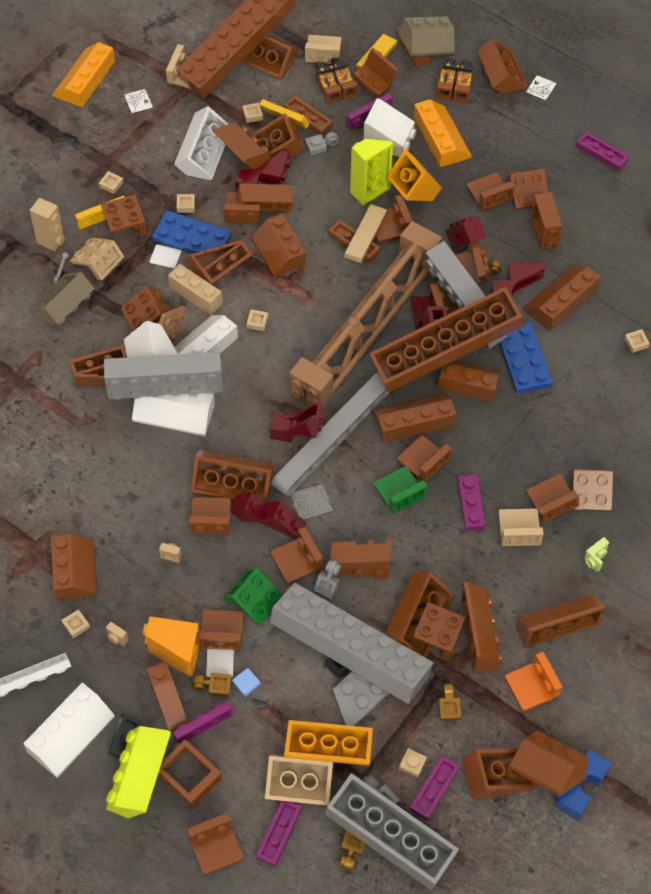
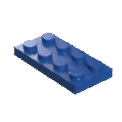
M166 210L152 235V241L193 254L228 244L232 232Z
M524 323V327L507 334L508 337L499 342L516 394L552 387L553 384L532 323Z

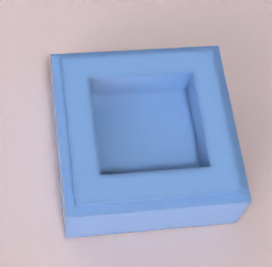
M249 668L232 680L234 686L244 697L261 686V682Z

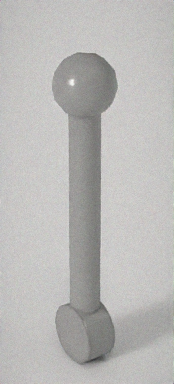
M67 252L62 253V261L57 275L54 277V283L58 282L65 260L69 257Z

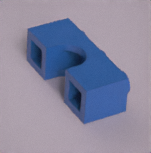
M589 750L585 755L588 757L586 779L563 795H556L555 797L558 800L556 808L577 821L591 799L589 795L582 791L580 784L591 782L599 787L612 762L592 750Z

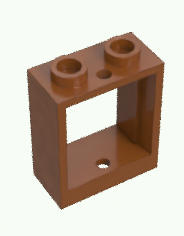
M552 192L534 194L530 217L540 249L556 248L560 240L562 223Z
M186 739L182 743H177L166 758L163 757L157 775L191 809L222 780L221 772ZM186 751L209 772L190 793L166 772Z

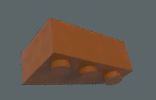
M239 240L221 245L220 247L190 254L184 260L193 273L208 283L213 284L249 258L252 253L245 243Z
M124 345L69 360L75 385L106 386L104 359L127 358Z
M392 539L386 540V543L375 544L374 540H368V544L357 545L356 541L332 542L330 560H336L341 565L338 575L371 576L376 579L389 578Z

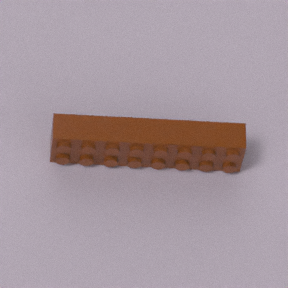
M245 0L176 69L179 78L204 99L296 6L295 0Z
M505 286L369 353L389 393L524 327L523 316Z

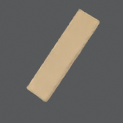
M370 204L345 252V258L362 263L386 216V209Z

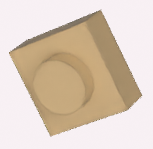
M259 103L242 106L246 123L263 120Z
M108 171L99 182V188L115 194L123 184V178Z
M177 194V213H194L195 194Z
M251 309L246 327L248 329L265 331L269 317L268 312Z
M642 329L625 334L624 339L632 353L649 348L650 343Z
M161 543L159 548L160 558L179 563L182 557L181 548L173 543Z
M79 609L61 620L72 638L90 628L89 623Z
M112 622L107 625L108 639L114 644L119 643L125 646L129 641L127 632Z
M408 748L399 766V770L418 778L427 757Z

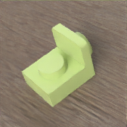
M604 537L586 550L584 557L586 565L596 572L601 570L603 562L600 559L608 552L609 542Z

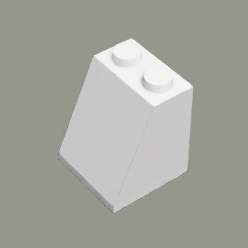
M377 98L364 123V139L391 141L393 143V155L400 157L405 149L409 150L410 140H413L416 135V129H414L415 122Z
M151 321L144 322L124 339L127 358L178 354L162 325Z

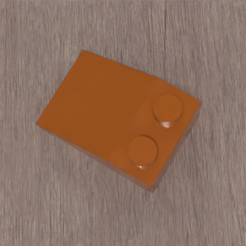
M285 113L250 135H254L260 141V146L264 145L271 151L269 155L272 158L283 149L289 150V157L305 149L295 123Z
M519 748L475 749L462 758L472 799H489L538 788L535 782L509 769V765Z

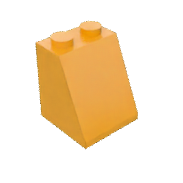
M406 149L386 176L406 200L433 201L442 189L425 167Z
M149 617L148 624L145 623L143 629L145 644L148 645L149 652L188 677H193L200 646L199 624Z

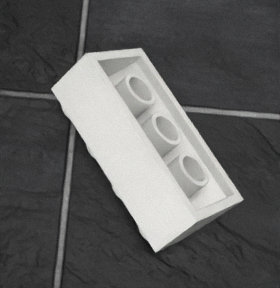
M209 106L195 112L174 165L188 176L212 180L226 145L213 131L229 124Z
M211 315L174 348L178 354L221 353L238 339L237 325L225 315Z
M198 393L196 395L181 394L178 396L140 397L134 400L132 421L205 436L215 406L214 394Z
M81 683L23 744L28 754L58 778L115 718V715L96 693L84 683Z

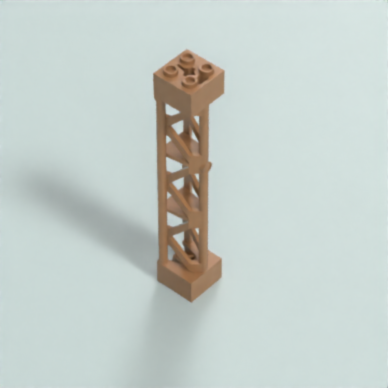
M411 221L400 235L399 255L314 361L311 363L302 357L290 371L289 393L294 398L301 399L308 406L314 402H321L322 408L326 405L336 389L423 278L429 274L426 252L441 243L443 237ZM413 256L415 261L407 283L395 285L392 280ZM420 261H421V262H422V266H423V270L420 272V274H419V275L416 277V279L414 280L415 275H416V272H417V269H418L419 264H420ZM393 292H402L403 295L394 304ZM375 302L380 304L381 308L375 324L362 325L360 321ZM386 308H387V309L390 310V312H389V313L386 315V317L383 319V316H384L385 311H386ZM370 332L371 336L362 345L361 333ZM344 342L349 345L343 364L341 366L329 367L327 362ZM354 349L358 350L356 355L350 361ZM336 373H337V374H338V378H337V379L334 381V383H333V377H334V375H332V374H336Z

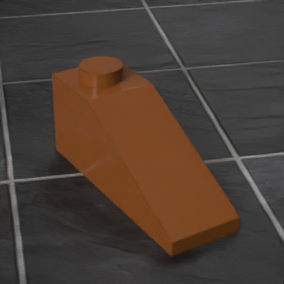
M163 662L147 668L148 679L168 731L176 730L183 723L188 724L167 663Z

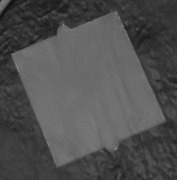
M323 484L291 493L294 503L293 508L304 521L333 513L329 502L330 496L326 494Z

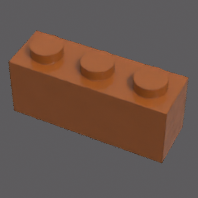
M244 183L239 184L236 192L237 204L260 205V212L290 213L294 203L291 185Z

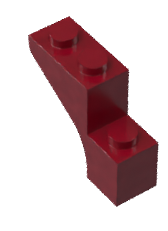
M281 150L258 169H239L235 181L236 192L239 184L278 185L286 181L287 168H290L292 158L289 157V150Z
M545 262L509 263L508 280L492 281L491 293L506 286L512 297L518 290L543 279Z
M430 296L411 297L416 330L447 315L446 307H436Z
M314 402L292 415L274 413L270 439L292 443L293 436L297 437V435L316 438L317 431L321 432L325 411L321 410L322 403Z
M252 492L236 495L230 512L242 522H258L293 539L298 538V529L305 527L306 521L282 501L264 503Z

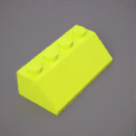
M364 139L352 147L350 193L362 205L367 204L390 189L391 182L386 176L392 169L393 143L391 141Z
M139 726L128 733L126 749L122 752L119 759L121 762L119 770L116 771L113 777V788L107 795L106 802L108 804L106 810L128 819L146 813L171 734L170 731Z

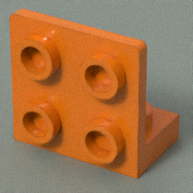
M544 652L536 654L534 663L505 675V680L522 711H527L559 697L563 688Z

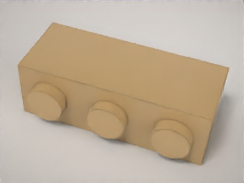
M38 198L29 210L36 241L38 244L56 251L65 240L58 206Z
M179 264L168 275L170 289L209 315H212L223 304L222 291L183 265Z

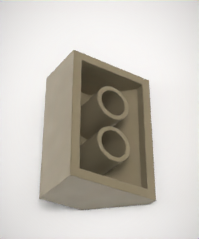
M447 16L404 18L398 34L411 56L454 54V27Z
M82 272L64 274L57 283L29 308V311L49 325H61L66 321V316L69 313H73L79 308L78 304L81 301H85L91 296L90 293L95 288Z

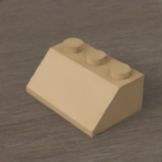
M270 754L265 799L329 805L334 762L286 758L284 755Z

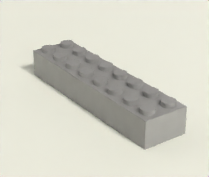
M296 583L287 590L272 608L271 624L407 704L411 702L429 678L433 665L432 661Z

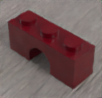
M469 216L449 224L450 228L445 230L453 250L487 237L479 216L476 218Z

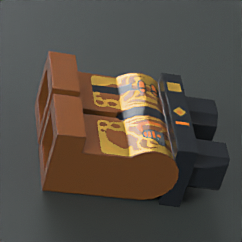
M335 58L330 61L329 66H325L323 62L316 64V81L319 84L326 104L341 101V97L345 100L357 96L358 85L352 79L345 61L341 62L339 58ZM347 90H352L349 94L345 93ZM330 95H336L334 98H330Z
M447 58L446 62H443L436 98L451 100L455 85L453 101L468 103L473 72L471 61L464 60L462 65L456 64L455 59ZM441 90L450 91V93L447 94V95H444V94H442L440 91H441ZM457 93H464L466 96L459 97Z

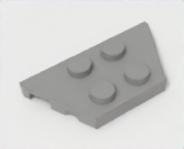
M353 671L333 689L340 714L347 726H357L390 694Z

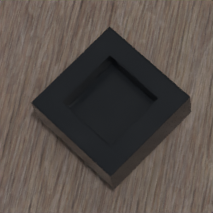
M331 658L325 660L324 665L337 678L350 671V669Z

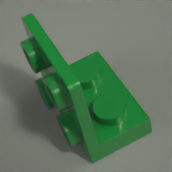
M406 466L374 482V487L393 514L425 498L427 494V484L424 480L417 482Z
M258 568L248 569L223 599L228 604L237 603L256 624H261L283 594Z

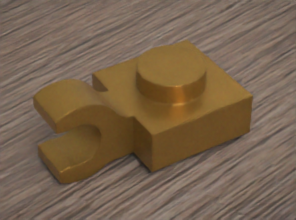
M444 684V698H439L440 721L461 720L460 698H454L453 684Z

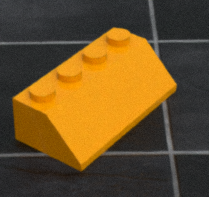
M100 42L87 47L52 94L53 97L83 108L115 62L113 47Z
M431 99L414 104L413 118L439 167L472 158L444 105Z
M289 720L284 757L370 765L373 728Z

